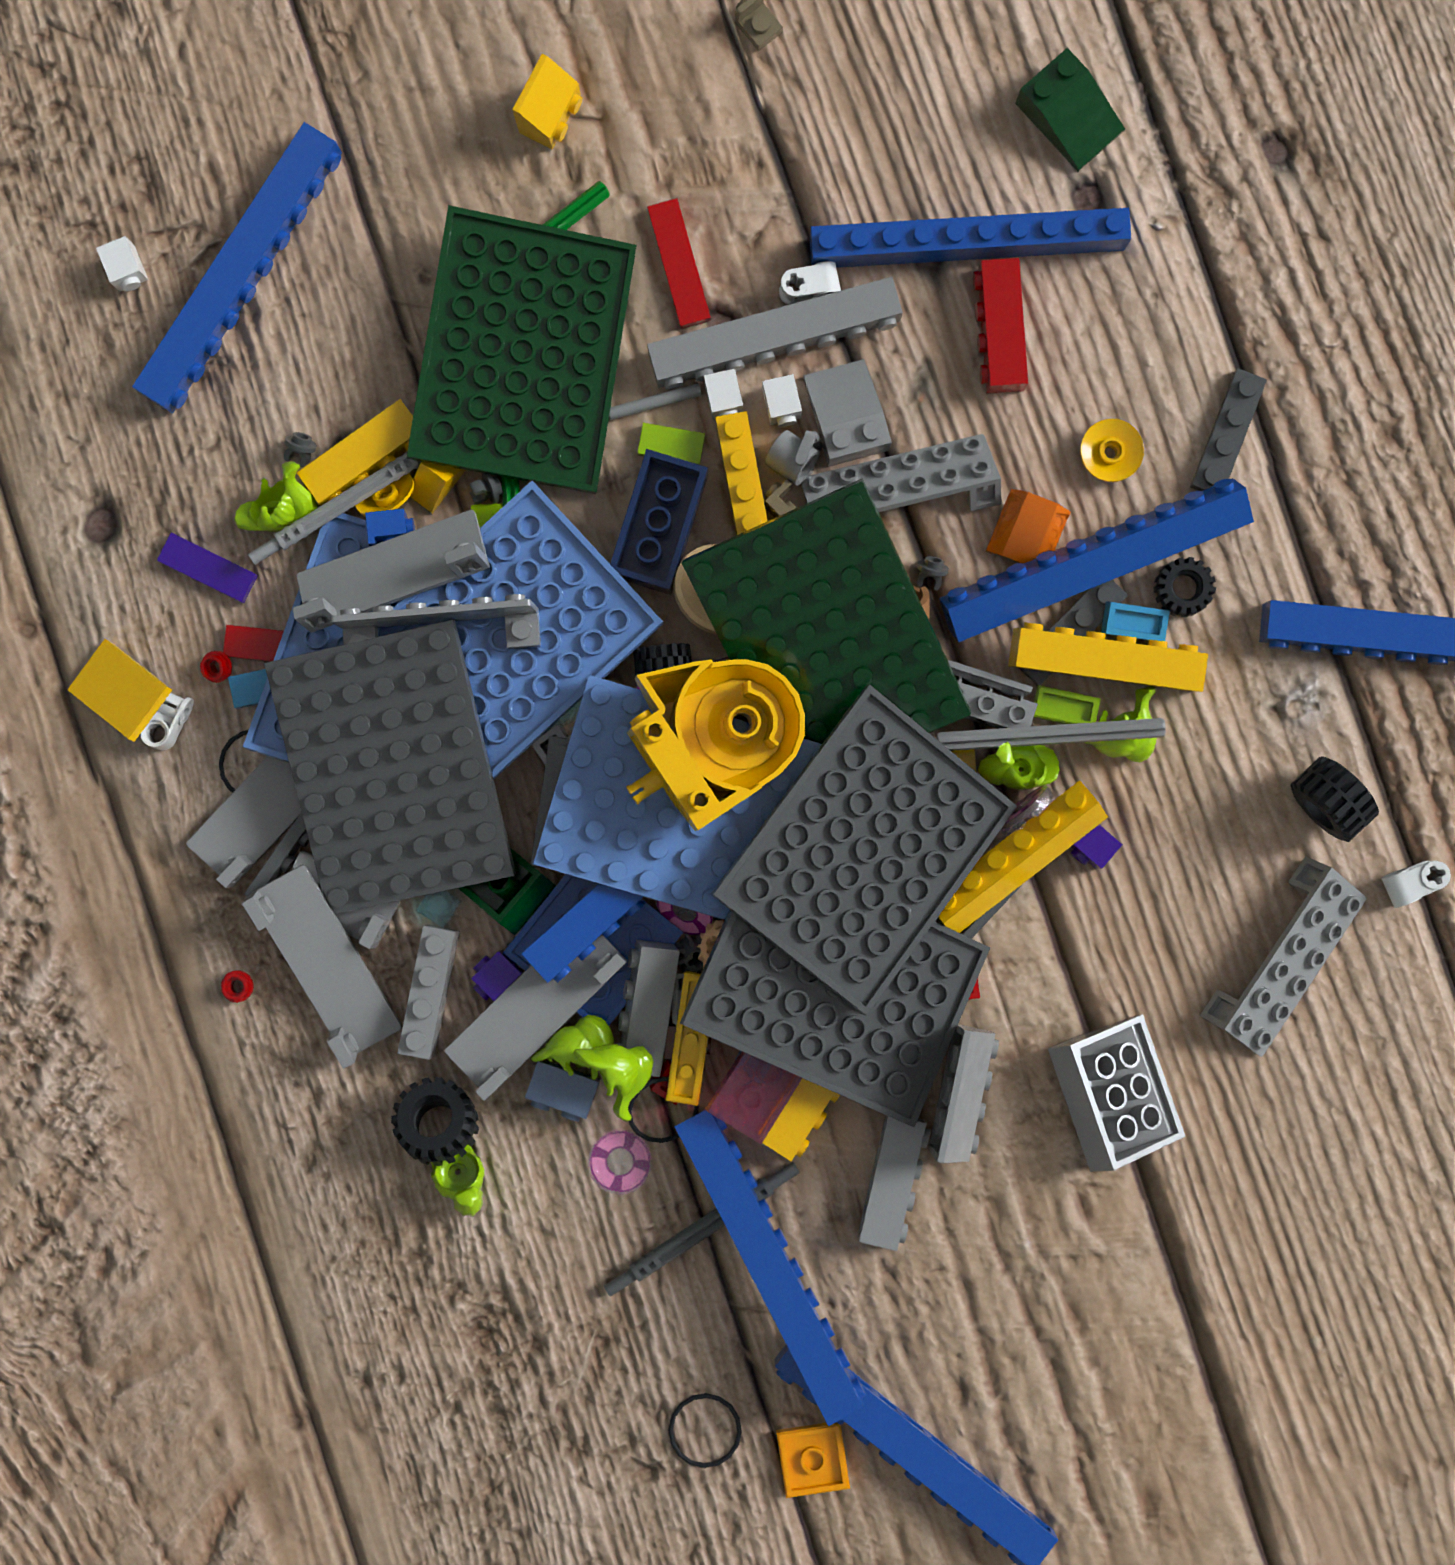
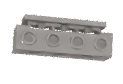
M948 660L971 710V715L965 717V719L996 729L1031 726L1038 704L1023 698L1032 692V686ZM962 678L977 685L988 686L987 690L961 683ZM993 688H994L995 690L999 691V692H1002V693H1005V694H1008V695L1018 696V698H1017V700H1014V699H1011V698H1008V697H1005V696H1002V695L993 693Z

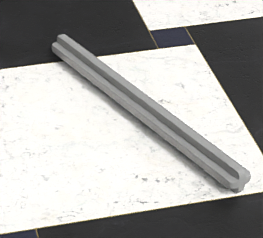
M1163 718L939 732L936 739L950 751L999 748L1000 745L1007 741L1011 744V747L1161 738L1165 736L1166 727Z

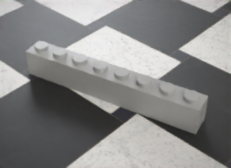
M888 277L649 343L647 347L658 388L665 387V389L670 390L684 384L683 381L696 378V381H704V375L730 369H735V372L745 368L744 364L755 361L757 364H766L775 360V356L787 353L788 356L798 355L805 352L806 347L818 345L819 348L833 345L836 343V339L848 336V339H856L866 335V331L878 328L879 331L889 330L897 326V322L901 321L903 312L893 277Z

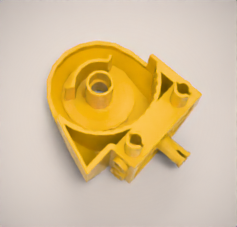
M712 659L696 661L636 675L634 679L650 710H645L629 722L632 728L629 729L627 734L651 771L632 784L627 785L626 789L629 794H632L638 789L643 788L640 793L632 797L638 805L641 801L663 788L674 806L694 831L700 830L780 775L797 756L805 736V713L798 692L784 675L768 664L747 659L713 662ZM742 715L748 720L749 727L745 733H740L734 729L732 721L735 716Z

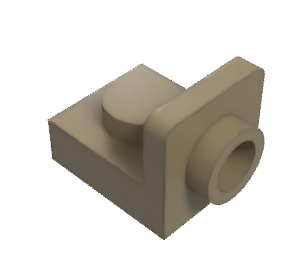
M741 0L737 4L735 23L758 51L783 33V26L765 6L764 0Z
M788 479L782 485L776 482L765 493L767 497L764 503L765 509L774 518L797 508L791 501L786 500L784 502L782 500L792 488V483Z

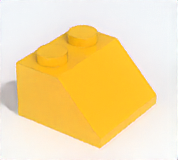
M541 54L512 110L520 134L553 150L556 142H561L564 139L568 129V124L566 123L571 113L575 115L578 112L583 97H581L579 83L544 54Z

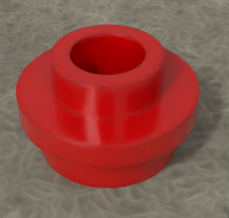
M211 651L203 657L200 663V671L207 680L219 683L227 680L231 675L232 663L225 653ZM216 661L220 666V671L216 669Z
M241 970L229 972L221 982L223 996L235 1003L247 1000L254 990L251 976ZM236 980L241 981L243 984L241 992H236L233 988Z

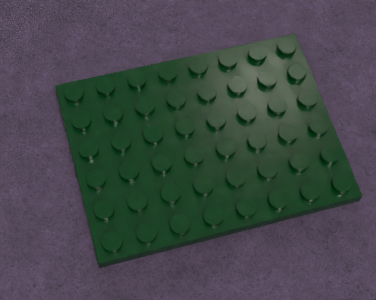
M448 205L406 459L596 494L637 245Z
M863 478L682 561V565L729 659H747L768 664L784 675L798 692L805 713L804 739L823 744L864 687L869 684L928 733L971 715L970 707Z

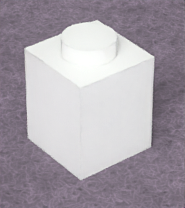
M126 236L96 248L109 282L119 292L135 290L141 286L142 282L148 280L137 250Z
M735 369L704 375V385L712 420L717 416L743 412V403Z
M794 374L762 381V391L770 425L778 424V427H787L796 424V419L801 418L802 408Z

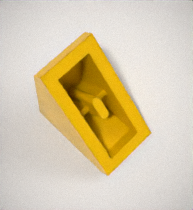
M421 462L413 478L414 489L410 498L433 514L466 470Z

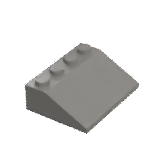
M1143 1014L1071 1038L1048 1048L1090 1172L1114 1171L1185 1137Z
M958 1024L952 1037L928 1150L937 1162H969L970 1155L977 1152L979 1135L975 1134L977 1122L982 1123L986 1104L981 1103L984 1090L989 1091L992 1081V1072L988 1071L990 1058H996L999 1047V1040L995 1039V1033L992 1031Z

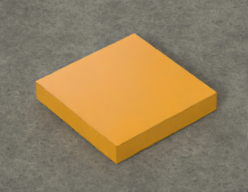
M836 1422L828 1426L827 1423L776 1430L786 1498L850 1489L840 1424Z

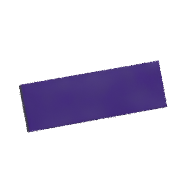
M172 532L157 559L158 562L242 603H245L258 577L257 574Z

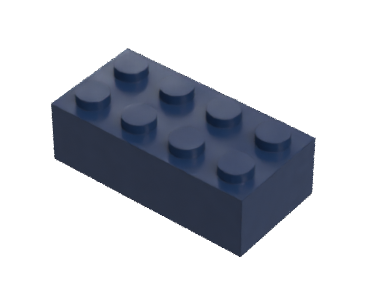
M646 449L610 563L626 582L671 595L675 573L682 561L707 482L708 467Z

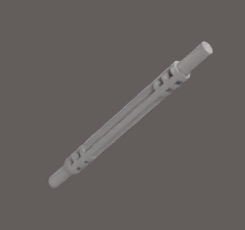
M406 452L403 456L397 457L393 462H389L382 469L299 520L297 519L290 526L288 525L280 532H276L273 534L275 538L250 552L248 556L256 565L280 549L285 551L292 544L298 543L299 540L306 538L321 526L392 482L401 479L400 477L409 474L413 469H417L422 461L406 459Z

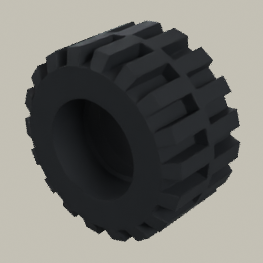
M1323 756L1319 757L1290 784L1296 801L1305 813L1323 830L1342 841L1350 842L1379 815L1375 799L1363 783L1348 769L1332 759Z
M429 1077L423 1078L422 1085L418 1086L414 1082L409 1085L412 1089L409 1093L403 1090L399 1095L402 1102H395L393 1110L396 1112V1115L391 1116V1123L395 1126L392 1130L394 1136L398 1139V1143L415 1160L418 1159L426 1165L432 1162L435 1166H442V1161L444 1160L450 1164L455 1162L454 1156L458 1153L461 1157L467 1153L464 1149L466 1145L473 1146L475 1140L472 1136L473 1134H478L479 1130L476 1121L479 1120L478 1113L466 1092L461 1087L459 1088L455 1082L451 1080L445 1082L442 1077H435V1082H432ZM440 1106L448 1107L452 1110L451 1123L443 1133L434 1137L420 1135V1121L427 1111Z

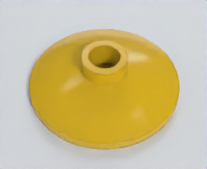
M1105 419L1095 423L1087 430L1081 441L1080 456L1084 467L1092 476L1105 482H1119L1132 476L1140 467L1144 457V444L1139 432L1128 422L1120 419ZM1106 448H1112L1115 451L1114 458H1108L1105 455Z
M407 474L400 477L401 479L392 482L355 505L356 509L363 516H365L366 512L398 509L413 492L414 480L412 476Z

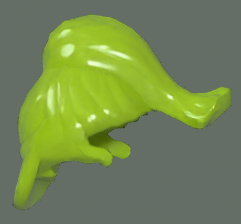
M292 461L283 463L282 480L272 487L268 486V481L265 478L261 480V492L257 500L240 505L236 511L234 521L239 529L280 532L286 526L293 524L297 519H301L318 508L316 500L310 491L295 478L300 464Z
M1153 686L1137 689L1135 691L1136 703L1134 711L1123 712L1111 721L1152 719L1149 711V701L1157 689ZM1106 710L1102 712L1099 722H1107L1108 712ZM1157 738L1084 743L1093 745L1094 748L1108 757H1126L1130 761L1140 763L1147 760L1154 752Z
M1007 741L999 746L995 754L988 755L985 759L981 760L977 771L990 784L998 786L1003 784L1008 788L1025 790L1052 783L1058 778L1060 768L1059 760L1054 750L1043 745L1011 747V744Z
M587 1015L579 1019L576 1025L558 1030L550 1038L546 1046L531 1056V1060L539 1062L547 1058L552 1062V1059L562 1065L569 1076H572L574 1071L570 1066L571 1062L578 1068L581 1066L590 1068L575 1057L574 1050L592 1049L606 1044H614L612 1031L607 1022L596 1015ZM600 1071L604 1085L606 1086L607 1082L605 1076Z
M606 1044L592 1049H575V1057L590 1067L593 1080L597 1078L599 1070L603 1073L607 1082V1096L613 1094L614 1087L617 1089L618 1095L613 1105V1111L621 1120L625 1122L630 1121L632 1118L628 1111L630 1101L646 1086L652 1074L654 1062L650 1052L644 1046L627 1049L618 1044Z
M466 1145L464 1149L467 1153L463 1157L459 1153L455 1155V1162L449 1164L444 1160L442 1161V1166H435L431 1162L433 1169L431 1178L438 1192L443 1197L453 1200L455 1210L460 1212L462 1216L474 1217L483 1205L481 1187L485 1169L480 1157L474 1153L471 1146ZM460 1170V1174H455V1171Z

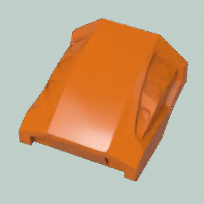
M1011 489L985 552L994 553L1024 564L1036 559L1043 552L1055 551L1071 512L1058 503L1030 492Z

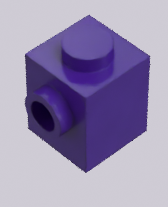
M1099 824L1071 846L1073 850L1070 854L1083 865L1089 863L1095 869H1102L1123 844Z
M503 950L498 951L491 959L486 955L473 968L477 972L471 978L476 983L473 988L486 1001L489 998L495 1001L524 973L514 961L503 953Z

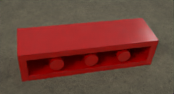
M1019 258L981 260L978 271L973 272L974 291H979L980 302L975 304L976 322H981L982 333L977 336L978 352L984 354V365H980V383L986 384V394L1024 391L1028 385L1020 260Z

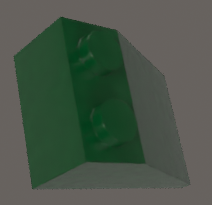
M1068 47L1020 89L1015 102L1077 172L1125 131V127L1089 70Z
M511 849L516 870L514 876L459 887L458 889L500 925L516 935L556 885Z

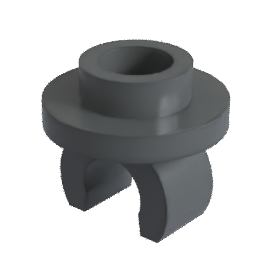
M294 432L293 435L285 437L284 444L288 448L284 452V460L290 461L294 456V452H297L301 456L300 466L304 467L310 462L311 453L316 451L317 445L312 441L311 436L301 432Z
M483 473V480H476L470 483L472 489L470 496L474 504L483 503L487 499H490L493 504L499 502L502 487L497 476L492 477L491 474Z
M927 556L924 560H919L917 563V569L920 570L917 584L922 587L923 580L930 576L935 579L934 590L938 591L941 587L942 576L948 574L949 568L944 565L942 559Z

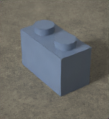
M544 1059L536 1064L525 1098L532 1100L530 1105L535 1108L549 1111V1108L552 1107L561 1110L562 1117L579 1122L580 1117L587 1119L601 1079L596 1078L593 1080L591 1075L573 1070L574 1074L569 1076L562 1065Z

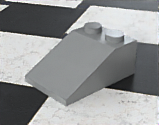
M864 359L803 375L828 467L889 451L892 443Z

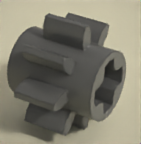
M685 934V938L681 939L679 943H674L680 950L678 965H680L684 973L690 970L701 973V970H703V962L698 960L701 949L697 946L702 941L700 934L696 938Z

